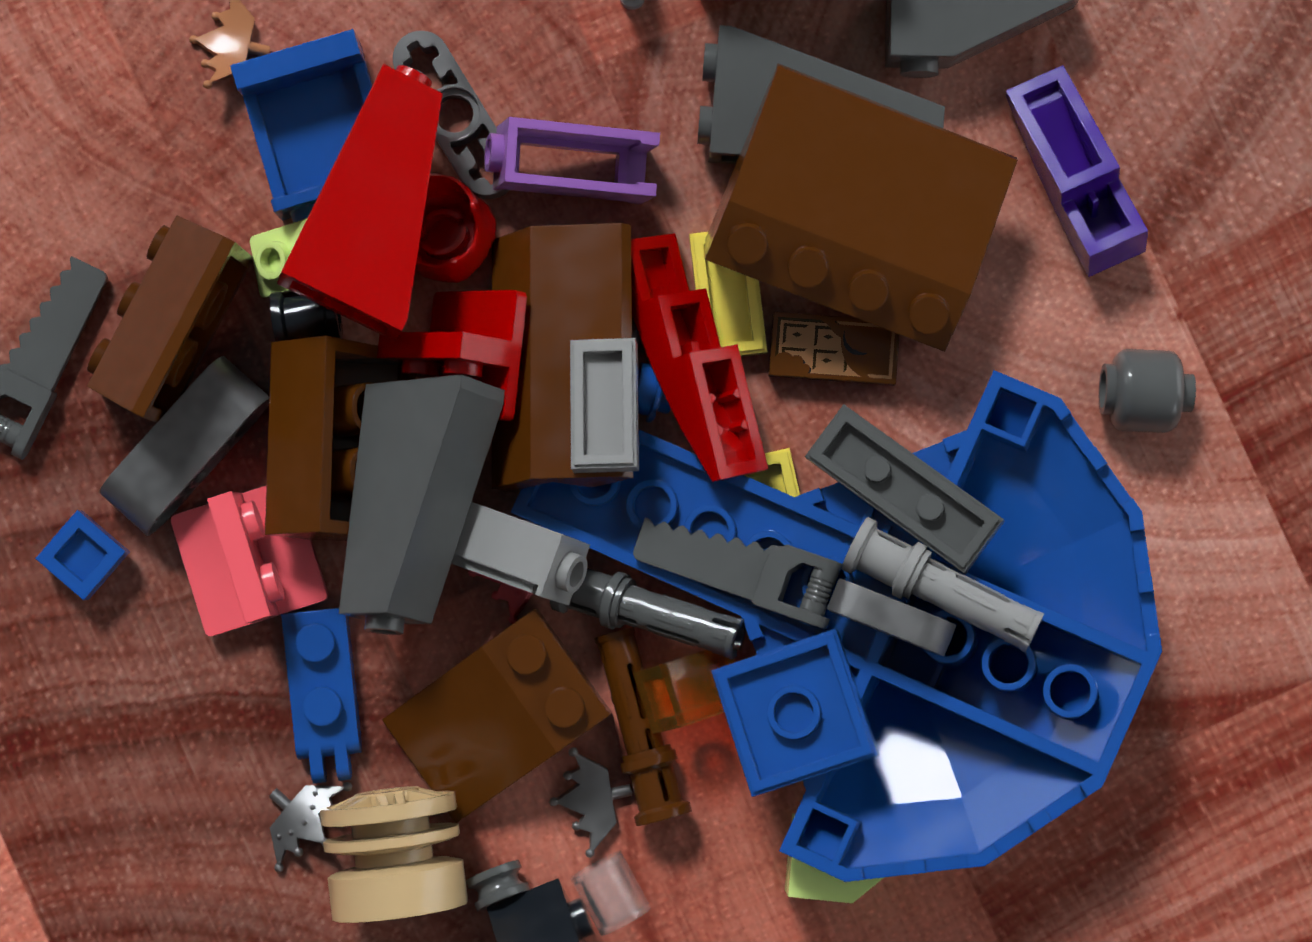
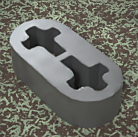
M840 578L827 607V610L941 656H945L957 626L935 615Z

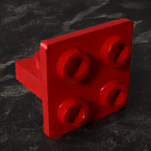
M517 290L436 292L433 299L430 332H401L395 341L379 334L377 358L402 362V374L425 378L464 375L505 390L504 404L498 420L511 421L514 418L518 394V377L525 328L527 295L525 292Z

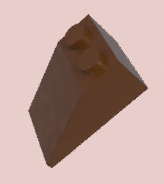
M536 608L387 715L382 721L431 790L455 791L457 808L448 811V814L457 823L611 714V710L539 609Z

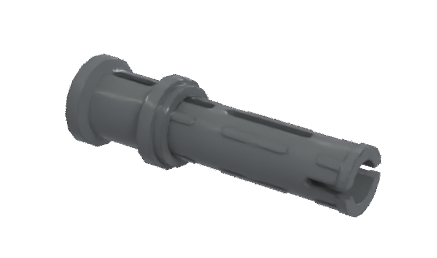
M587 568L585 579L580 588L573 593L569 606L550 600L551 609L563 614L568 612L569 609L599 618L600 625L612 630L614 628H621L624 624L637 627L693 647L696 646L712 651V653L731 660L737 657V650H741L746 634L744 619L720 614L698 605L638 587L636 581L629 574L620 571L611 576Z

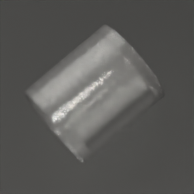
M621 851L614 852L594 862L570 878L601 936L629 924L651 909L645 894Z

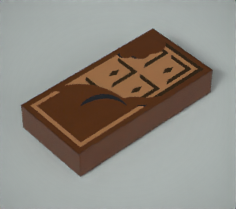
M773 312L768 376L894 386L896 385L900 334L854 317Z

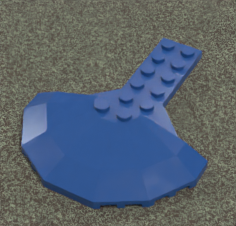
M993 370L968 429L944 438L942 442L912 454L1004 519V524L966 575L931 549L927 548V550L932 552L931 559L1022 605L1044 613L1042 621L1038 625L1039 627L1026 652L914 595L910 599L905 597L899 599L892 595V587L858 570L850 574L841 569L837 582L839 578L852 582L957 625L945 656L927 651L829 610H826L824 617L829 618L830 621L827 630L758 607L751 600L643 563L638 561L633 555V550L645 518L650 519L655 526L661 522H666L673 530L679 526H685L691 534L697 530H703L709 538L715 534L723 535L728 542L734 538H739L746 546L752 542H758L764 550L771 545H790L843 564L858 530L867 517L877 521V529L911 546L920 542L839 482L822 489H814L796 497L745 475L712 482L696 454L639 429V471H633V478L593 488L556 482L524 488L520 490L511 510V513L549 530L590 544V548L741 616L744 619V626L757 655L835 628L839 631L880 756L803 781L806 789L805 794L779 851L844 882L986 866L1102 788L1162 654L1142 510L1134 499L1130 497L1108 466L1106 460L1096 446L1094 447L1060 397ZM806 565L792 574L783 599L784 603L800 607L810 582L813 567Z

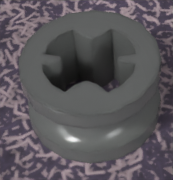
M519 860L496 866L466 880L468 889H474L478 893V901L474 903L477 912L486 910L487 907L530 890L528 882L524 883L518 878V871L522 868Z

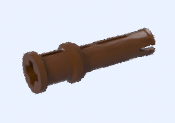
M633 627L594 638L599 648L611 693V700L615 708L627 753L626 756L621 757L623 762L620 764L623 774L630 776L639 813L634 816L636 826H642L689 813L692 809L690 802L682 800L672 764L677 759L676 750L671 748V744L664 745Z

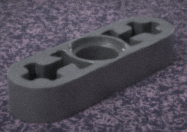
M420 30L406 34L394 48V69L396 70L398 65L409 67L413 63L410 52L418 47L425 54L436 51L439 56L434 58L432 64L442 84L450 76H454L457 80L456 84L445 85L437 89V91L443 93L441 105L449 99L458 98L468 102L473 109L472 122L465 130L454 133L444 130L439 124L437 127L436 140L460 180L478 198L496 199L505 195L509 190H493V184L490 185L484 177L476 181L471 178L470 175L475 173L478 167L468 147L460 155H456L453 151V147L472 142L483 129H486L488 133L496 134L497 128L448 47L439 36L429 31ZM487 138L478 140L484 153Z

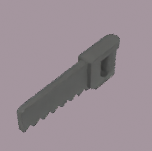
M73 256L70 258L71 270L60 273L61 285L50 288L51 301L40 304L41 316L31 318L29 321L30 332L22 333L19 336L20 348L10 350V363L0 365V399L11 397L32 407L24 425L0 415V442L11 447V455L21 460L29 453L57 397V393L54 390L108 281V276L104 271Z
M648 518L644 519L633 550V555L638 561L751 600L754 605L827 630L830 619L824 616L842 568V564L790 545H771L764 550L758 542H752L746 546L739 538H734L728 542L721 534H715L709 538L703 530H697L691 534L685 526H679L675 530L666 522H661L655 526ZM806 565L813 567L810 582L800 607L784 603L783 599L792 574Z

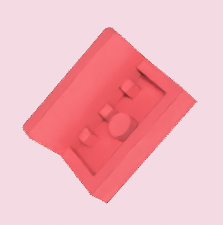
M266 486L244 493L230 491L208 498V504L175 514L171 517V525L206 635L216 636L327 600L328 591L312 540L265 535Z

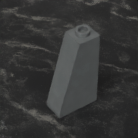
M464 375L366 384L339 614L365 620V631L386 635H402L404 624H432L504 404L505 390Z

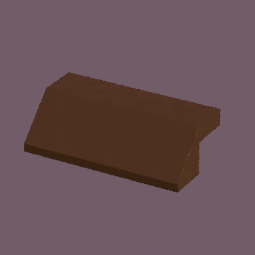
M603 223L529 226L496 238L492 244V290L522 291L526 293L527 301L514 418L511 421L498 420L492 438V489L516 491L549 482L593 488L633 478V471L573 473L571 470L570 340L632 338L631 225Z

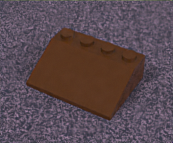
M778 63L706 236L705 260L945 352L971 296L1018 160L1017 157Z

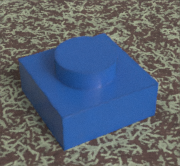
M77 510L35 559L82 600H89L127 557L130 551L84 511Z

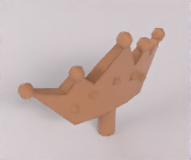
M229 0V10L221 13H212V19L218 20L222 27L199 37L192 35L189 38L190 43L198 44L215 56L210 60L204 59L201 61L203 68H209L215 72L210 81L205 80L203 82V87L206 89H211L212 84L233 77L230 65L246 61L248 53L258 56L269 54L270 46L250 42L255 18L240 0Z

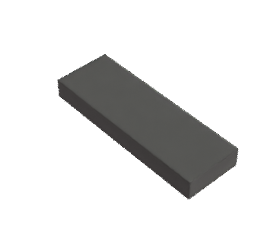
M844 404L805 456L807 460L965 575L1005 522L1003 518Z

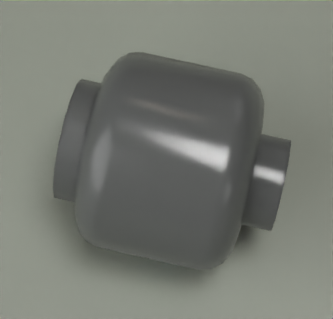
M1124 349L1116 354L1112 364H1103L1099 380V410L1101 414L1109 415L1113 426L1120 431L1170 432L1178 425L1182 412H1192L1194 409L1196 398L1194 374H1184L1181 359L1175 352Z

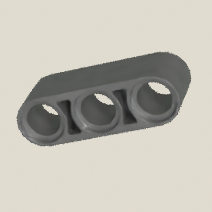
M225 356L219 357L198 376L117 466L101 486L99 493L145 535H151L173 515L259 419L269 406L270 397Z

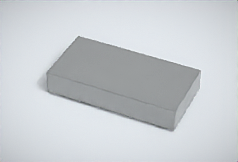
M636 338L570 340L571 470L573 473L639 471L638 343Z

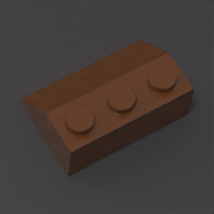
M177 215L171 227L163 225L155 234L147 252V259L152 261L141 284L134 281L125 291L117 309V315L122 317V320L112 339L104 338L97 345L87 367V371L93 374L87 385L88 388L127 410L154 422H158L187 389L253 262V257L236 242Z
M331 336L271 342L265 535L308 540L347 541L366 384L416 379V376L401 373L402 362L377 358V345Z

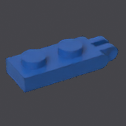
M339 608L281 614L297 759H309L313 784L327 782L325 757L335 756L338 781L352 780L350 754L362 753V739L349 616L339 614Z

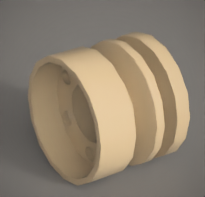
M419 786L387 788L358 793L338 804L326 806L319 810L321 826H351L352 834L325 840L323 842L324 852L338 855H355V867L341 870L327 878L332 921L359 923L408 918L450 910L467 904L468 896L463 859L449 856H433L432 848L433 844L458 836L460 834L459 823H429L430 815L452 811L457 808L455 791H433L420 788Z

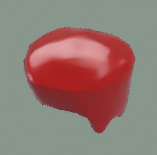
M430 173L415 272L432 280L458 283L467 279L487 257L488 251L496 238V221L489 206L482 199L474 195L460 180L452 176Z

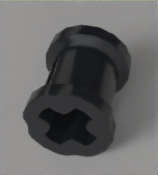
M281 292L270 294V313L275 342L319 336L343 339V324L340 314L303 296L285 298Z

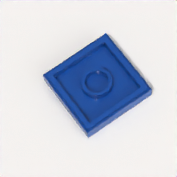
M836 628L711 670L752 797L880 756L839 631Z

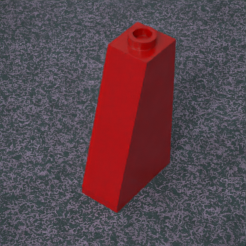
M383 64L281 271L277 284L395 341L408 319L443 93L431 88L432 81L426 75L411 67L398 65L395 70Z

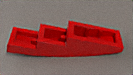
M676 234L631 239L632 317L653 372L692 449L712 482L768 470L738 344L725 347L720 346L706 288L689 290Z

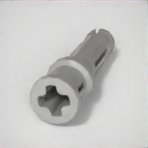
M869 517L864 520L846 554L842 570L850 574L858 570L892 587V595L899 599L903 597L910 599L914 595L1026 652L1039 627L1038 625L1042 621L1044 613L1022 605L931 559L932 552L927 550L928 547L917 542L911 546L877 529V521Z

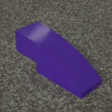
M1064 65L1006 90L1007 101L1034 167L1087 276H1093L1146 252L1148 229L1119 179L1120 166Z

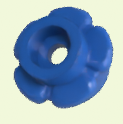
M641 362L638 368V414L646 415V422L652 423L656 417V412L669 414L671 407L653 372L651 364Z

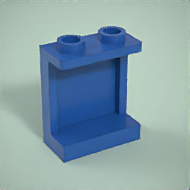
M354 29L230 65L237 90L244 98L273 197L271 200L273 211L282 221L292 218L294 223L308 218L373 86L362 46Z

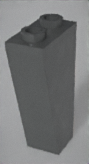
M720 25L718 43H705L702 81L714 82L713 107L700 106L697 144L710 145L709 163L736 165L778 63L938 127H944L945 106L739 28Z

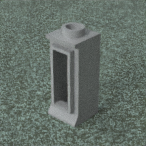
M471 502L451 564L569 606L573 593L580 588L587 573L586 556L590 544Z

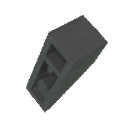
M886 0L885 68H900V75L908 78L938 76L939 69H948L1073 9L1079 0Z

